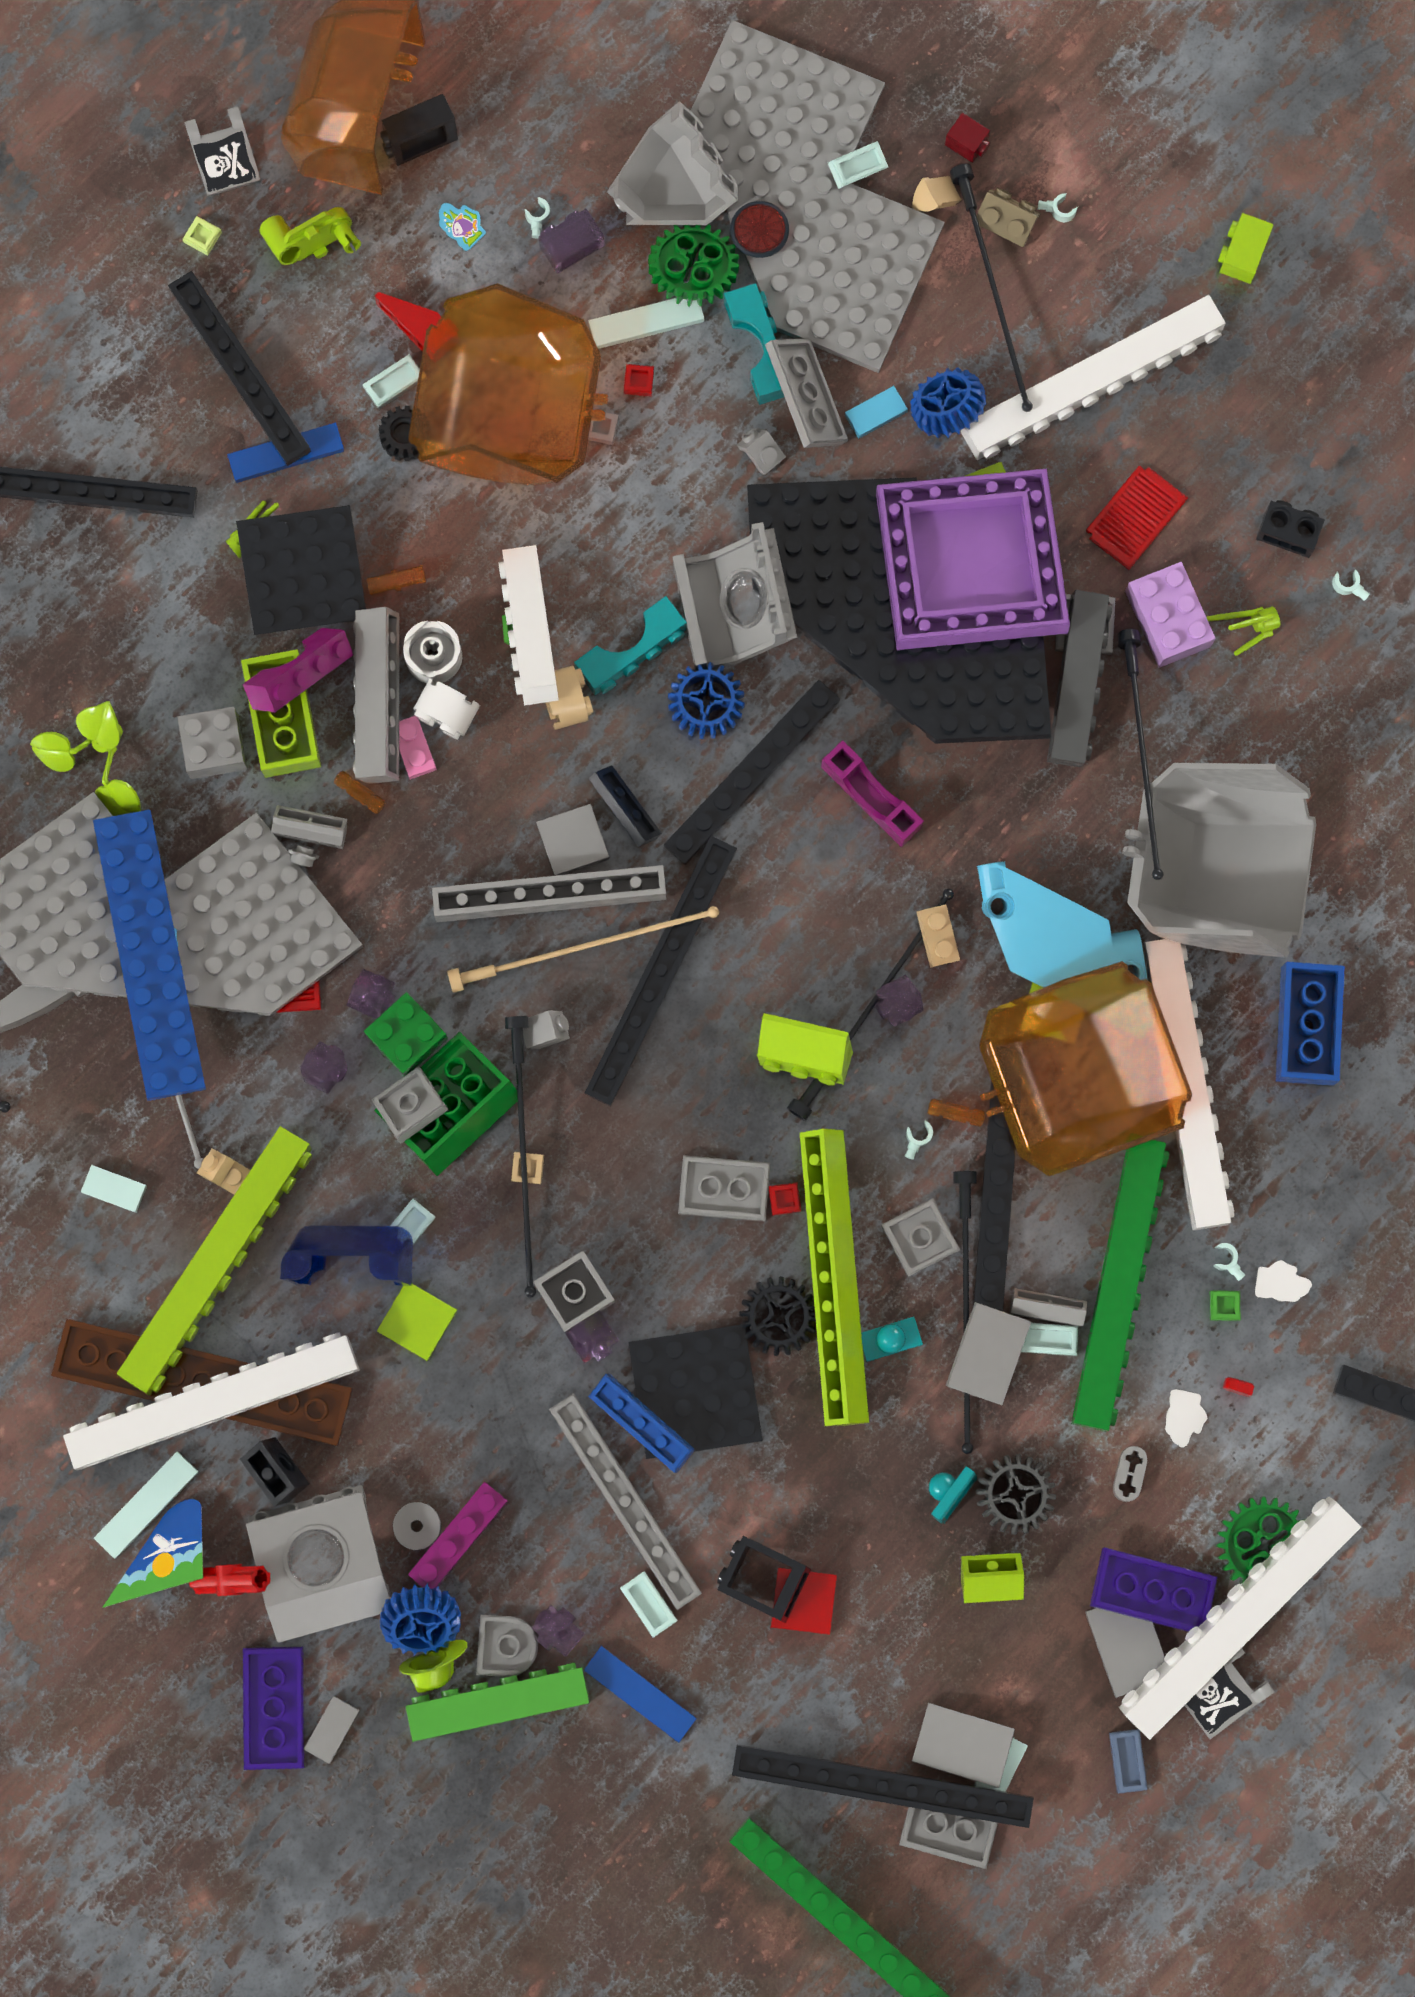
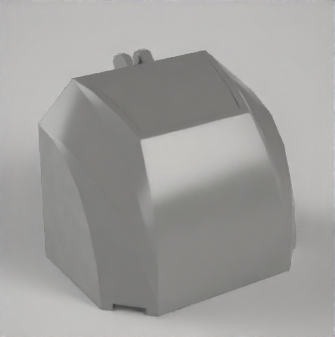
M1173 763L1150 784L1159 864L1164 875L1160 880H1155L1152 877L1154 864L1144 789L1138 830L1128 829L1125 831L1127 839L1136 841L1135 847L1125 846L1122 852L1125 856L1134 858L1127 903L1149 932L1162 938L1182 944L1225 952L1287 957L1290 953L1288 946L1293 940H1299L1302 935L1316 831V819L1309 816L1306 799L1311 797L1310 788L1277 764Z

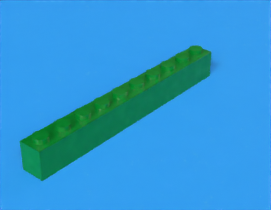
M1133 1135L1128 1139L1071 1421L1073 1425L1106 1432L1109 1431L1110 1426H1115L1118 1409L1113 1407L1115 1397L1120 1398L1122 1394L1124 1380H1120L1119 1377L1121 1368L1126 1369L1128 1364L1129 1351H1125L1127 1339L1132 1340L1135 1322H1131L1133 1310L1138 1311L1141 1294L1136 1292L1138 1282H1143L1146 1274L1147 1265H1143L1142 1262L1144 1253L1149 1254L1152 1236H1148L1150 1224L1155 1225L1158 1208L1154 1207L1155 1197L1161 1196L1164 1183L1163 1179H1159L1161 1168H1166L1169 1158V1151H1165V1142Z
M749 1816L731 1836L729 1842L903 1997H951Z

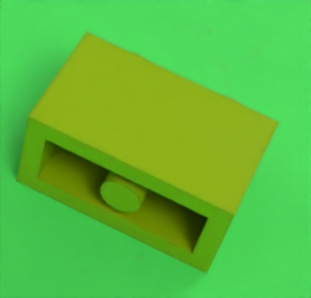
M1245 213L1241 214L1238 222L1233 220L1227 235L1232 240L1229 247L1223 245L1218 258V262L1223 263L1219 273L1251 284L1274 224Z
M1021 1553L961 1556V1585L964 1603L1024 1600V1570Z

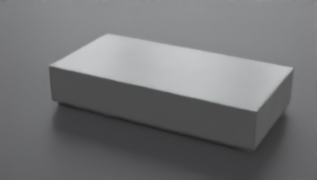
M333 1696L304 1750L331 1764L360 1710Z

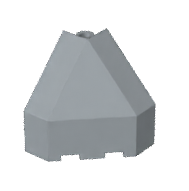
M680 101L648 128L607 191L614 198L616 206L622 212H626V225H708L738 200V184L732 175L726 176L720 164L723 162V159L713 142L708 143L701 134L704 127L700 120Z

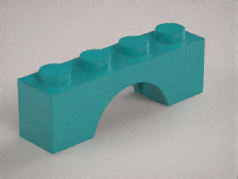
M755 283L724 293V305L732 328L752 333L763 347L764 354L762 359L750 371V381L758 404L761 405L784 398L765 346L769 341L776 340L774 334L777 333V328L773 317L768 318L765 308L768 307V302L764 291L759 292Z
M667 596L643 612L645 631L641 640L633 648L623 652H610L596 646L574 662L575 669L581 668L584 681L595 696L600 692L603 694L609 692L616 686V680L623 675L625 677L631 676L639 669L638 665L646 659L649 661L653 660L663 651L662 647L669 642L675 644L685 636L684 631L687 630V622Z

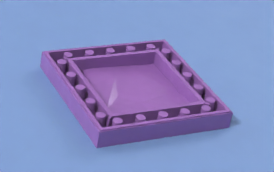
M1047 468L877 485L876 498L897 650L1068 633L1070 621Z

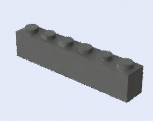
M1075 590L1071 595L1068 612L1070 627L1064 639L1047 762L1081 767L1085 764L1086 760H1090L1092 744L1088 743L1089 733L1094 732L1096 725V716L1092 715L1093 705L1098 704L1100 697V688L1096 687L1097 678L1102 677L1104 670V660L1100 659L1101 650L1106 649L1108 642V632H1104L1105 622L1110 621L1112 614V604H1108L1109 595Z

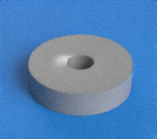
M421 1502L409 1503L403 1506L394 1518V1535L398 1542L408 1549H426L433 1545L440 1535V1517L435 1509L428 1504ZM416 1520L421 1521L423 1525L419 1532H415L412 1529V1523Z

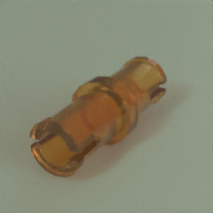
M423 565L400 571L392 569L391 573L367 578L370 595L394 589L398 592L402 591V587L426 583Z

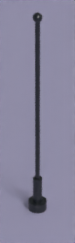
M960 164L950 170L953 184L960 186L966 211L970 212L1023 400L1021 407L1023 411L1030 412L1033 404L1028 401L975 212L977 205L970 181L974 178L972 166L970 164Z
M1125 629L1117 634L1118 646L1120 649L1125 650L1127 673L1131 677L1154 864L1152 877L1155 880H1160L1163 878L1164 873L1160 869L1137 683L1139 668L1136 648L1141 645L1140 632L1136 629Z
M945 889L943 891V898L937 906L945 905L948 900L954 897L952 889ZM921 930L849 1032L850 1041L921 940ZM814 1078L800 1100L793 1098L787 1110L799 1119L806 1121L812 1113L809 1106L824 1083Z
M528 1016L505 1017V1029H511L513 1064H516L527 1287L524 1292L527 1297L531 1298L535 1296L536 1289L533 1287L522 1082V1063H524L523 1028L529 1027Z
M976 1171L953 1172V1184H959V1215L963 1224V1332L969 1320L968 1219H971V1184H977ZM964 1392L965 1443L962 1445V1451L965 1454H970L973 1452V1445L970 1443V1394Z

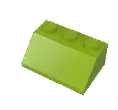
M766 1013L763 1014L757 1056L760 1065L764 1069L771 1072H779L780 1070L791 1072V1075L801 1079H807V1077L817 1078L821 1083L827 1085H835L836 1083L844 1085L853 1055L848 1032Z

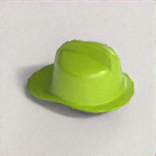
M457 1639L450 1641L448 1648L440 1646L438 1653L431 1650L428 1651L427 1656L423 1653L402 1662L399 1666V1671L410 1676L418 1693L438 1689L451 1679L454 1673V1660L465 1652L468 1647L467 1642Z

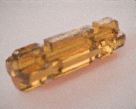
M340 771L335 777V785L342 790L346 789V793L364 806L367 804L368 809L375 814H378L384 808L385 801L378 795L374 796L370 789L356 779L352 780V777L345 771Z
M931 1099L929 1102V1115L937 1117L943 1115V1118L962 1123L968 1121L970 1125L982 1126L984 1122L985 1112L983 1110L975 1108L969 1110L970 1107L950 1102L944 1104L942 1100Z

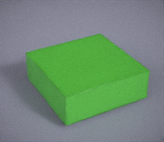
M1209 1291L1210 1321L1241 1320L1240 1291Z

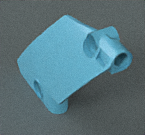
M1005 861L978 865L983 898L982 911L991 920L1009 970L1143 1039L1155 1026L1142 942L1138 930L1133 929L1111 933L1109 920L1006 868ZM996 898L1000 899L1003 903V910L997 915L991 910V903ZM1132 965L1135 975L1134 978L1127 981L1124 978L1123 971L1126 966Z

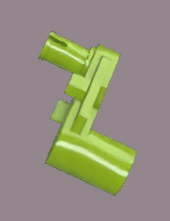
M334 207L328 211H323L292 230L282 216H271L261 224L259 229L260 234L282 265H291L312 254L320 259L328 253L326 246L337 239L346 253H353L350 243L356 251L361 246V241L351 229L352 219L342 207Z

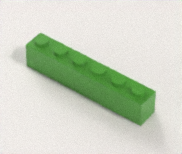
M574 1662L558 1666L559 1672L547 1674L546 1669L529 1672V1678L518 1681L517 1675L499 1679L500 1685L488 1687V1682L470 1685L471 1691L459 1694L458 1688L441 1691L442 1697L430 1700L429 1694L411 1698L412 1704L406 1705L412 1742L588 1704L590 1700L583 1667L576 1668Z

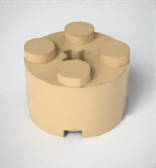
M572 665L555 670L559 701L545 702L550 719H557V723L553 725L554 729L557 730L588 721V716L592 715L593 709L589 696L584 697L581 688L584 687L585 681L581 668L575 669Z

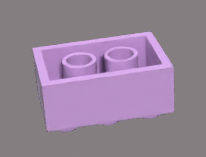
M1182 561L1129 582L1125 593L1158 668L1212 646L1216 638Z

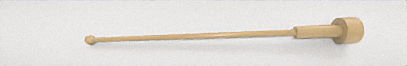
M712 906L705 912L494 967L493 964L460 973L459 968L447 970L449 982L453 993L465 990L464 984L497 976L496 973L708 916L716 918L719 915V909Z

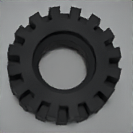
M400 406L395 407L396 411L394 412L390 409L387 412L388 416H383L381 419L382 424L379 425V437L383 449H386L390 457L393 455L395 460L400 461L401 458H404L405 461H410V457L418 459V454H424L426 446L429 447L431 431L423 413L420 414L416 408L411 410L410 406H405V409H401ZM402 424H409L416 430L414 439L408 443H401L394 437L396 428Z

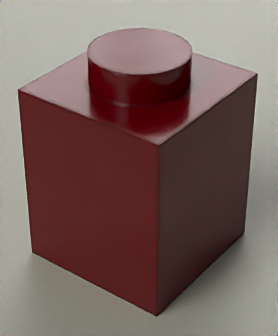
M962 112L947 133L945 146L973 163L978 155L982 157L990 146L988 141L990 130Z

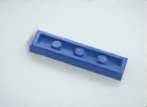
M336 422L301 432L311 452L289 466L285 464L271 442L227 454L235 482L239 483L344 452Z
M605 1374L588 1396L674 1473H678L695 1451L690 1444L610 1374Z
M603 1646L599 1648L584 1669L586 1673L678 1743L697 1719Z

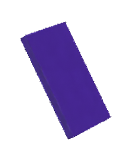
M1104 1547L1100 1556L1090 1606L1189 1632L1192 1628L1199 1627L1207 1619L1206 1616L1212 1607L1218 1577Z
M304 1646L243 1648L244 1770L305 1768Z

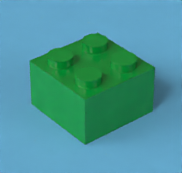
M407 992L364 1030L365 1035L403 1076L421 1065L448 1040L446 1033Z

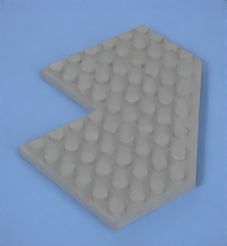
M732 20L691 109V112L700 120L704 127L701 131L704 139L708 143L713 142L722 157L723 162L720 166L726 176L732 175L738 184V200L726 209L730 223L735 213L742 206L754 201L772 203L784 212L789 223V236L784 247L776 254L765 258H755L744 254L756 280L759 292L764 291L766 295L767 309L775 321L777 331L795 339L808 338L816 348L879 373L945 222L854 184H849L839 189L837 187L828 162L857 150L883 92L885 82ZM754 207L745 211L738 219L736 225V234L740 243L745 248L755 252L771 250L779 244L784 233L783 223L779 215L765 207Z
M94 792L0 859V957L23 986L45 987L76 993L77 991L94 993V995L116 998L118 996L127 997L93 820L112 817V814ZM257 812L165 879L173 926L177 930L178 951L190 1007L217 1008L222 1011L249 1012L263 1016H272L363 948V944L302 868L290 861L291 855L277 837L271 833V830Z

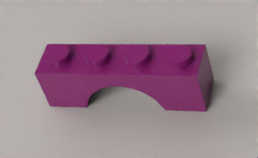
M320 628L302 641L305 650L297 658L284 665L262 670L242 685L252 709L276 712L354 654L345 631L341 629Z
M843 740L822 759L821 768L901 848L922 828L924 820L903 800L896 798L887 791L871 774L864 761Z
M484 1482L414 1566L408 1576L421 1587H424L426 1584H428L430 1589L440 1586L470 1546L493 1522L509 1501L488 1483Z

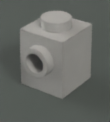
M548 1010L528 1017L529 1028H523V1037L527 1049H541L570 1039L568 1034L569 1024L567 1018L563 1015V1011Z

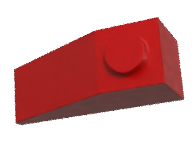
M381 292L374 295L377 306L433 363H436L459 342L456 332L458 328L449 317L444 319L438 312Z

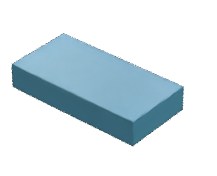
M892 386L846 411L845 417L859 439L907 413L908 408L896 388Z

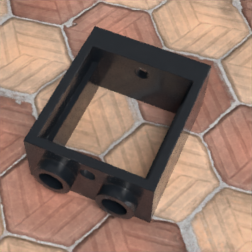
M443 93L381 120L383 131L380 132V136L383 141V149L388 159L394 158L397 166L458 140L455 117Z
M742 1536L741 1541L737 1540L731 1549L730 1556L733 1558L728 1568L724 1567L719 1574L717 1583L720 1585L717 1590L786 1623L811 1568ZM749 1548L792 1568L774 1608L731 1588Z

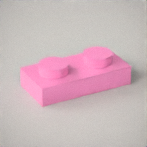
M413 716L399 721V751L409 779L437 770L418 717Z

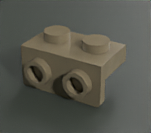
M997 187L996 190H989L977 213L979 226L1024 247L1036 221L1041 215L1040 212L1036 211L1037 206L1026 200H1022L1020 203L1012 199V194L1004 189Z

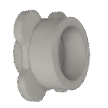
M297 845V848H292L288 851L292 854L290 861L299 865L312 867L314 860L319 859V855L313 853L314 849L308 846Z

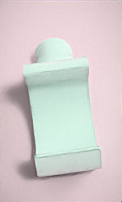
M1067 193L1058 195L1054 201L1047 200L1046 202L1039 200L1038 210L1052 212L1053 217L1063 223L1069 222L1075 217L1078 207L1072 209L1069 213H1062L1058 210L1057 205L1065 200Z
M538 197V203L545 210L541 217H534L525 209V217L528 223L531 224L532 238L535 239L541 237L542 225L546 224L550 218L549 204L540 197Z
M1356 569L1352 574L1353 586L1351 587L1341 585L1337 571L1332 580V585L1336 592L1342 595L1353 593L1362 598L1363 601L1368 598L1370 593L1359 584L1360 575Z
M924 1121L928 1136L922 1141L914 1139L909 1127L907 1128L906 1137L909 1144L907 1147L908 1151L905 1154L906 1158L914 1160L919 1148L930 1142L933 1136V1128L928 1121Z
M1221 1243L1214 1248L1228 1250L1231 1253L1232 1259L1228 1265L1215 1264L1213 1266L1218 1270H1228L1238 1281L1241 1280L1245 1273L1241 1271V1267L1237 1264L1238 1252L1236 1248L1228 1243Z

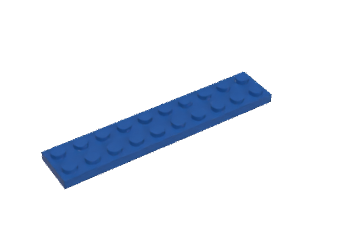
M151 810L95 819L93 824L147 1101L206 1090Z

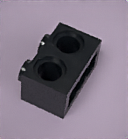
M1271 500L1266 509L1256 540L1310 558L1317 544L1325 519L1320 518L1314 511H1300L1292 508V505L1288 502L1281 500L1275 502ZM1278 517L1282 519L1284 526H1275L1271 518ZM1298 528H1308L1311 536L1301 535Z

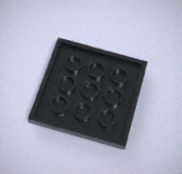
M350 505L236 521L254 635L355 621L356 610L366 609Z
M740 1325L628 1342L637 1398L695 1449L694 1452L763 1441L748 1342L744 1336L746 1330L741 1328ZM644 1447L646 1459L657 1458Z

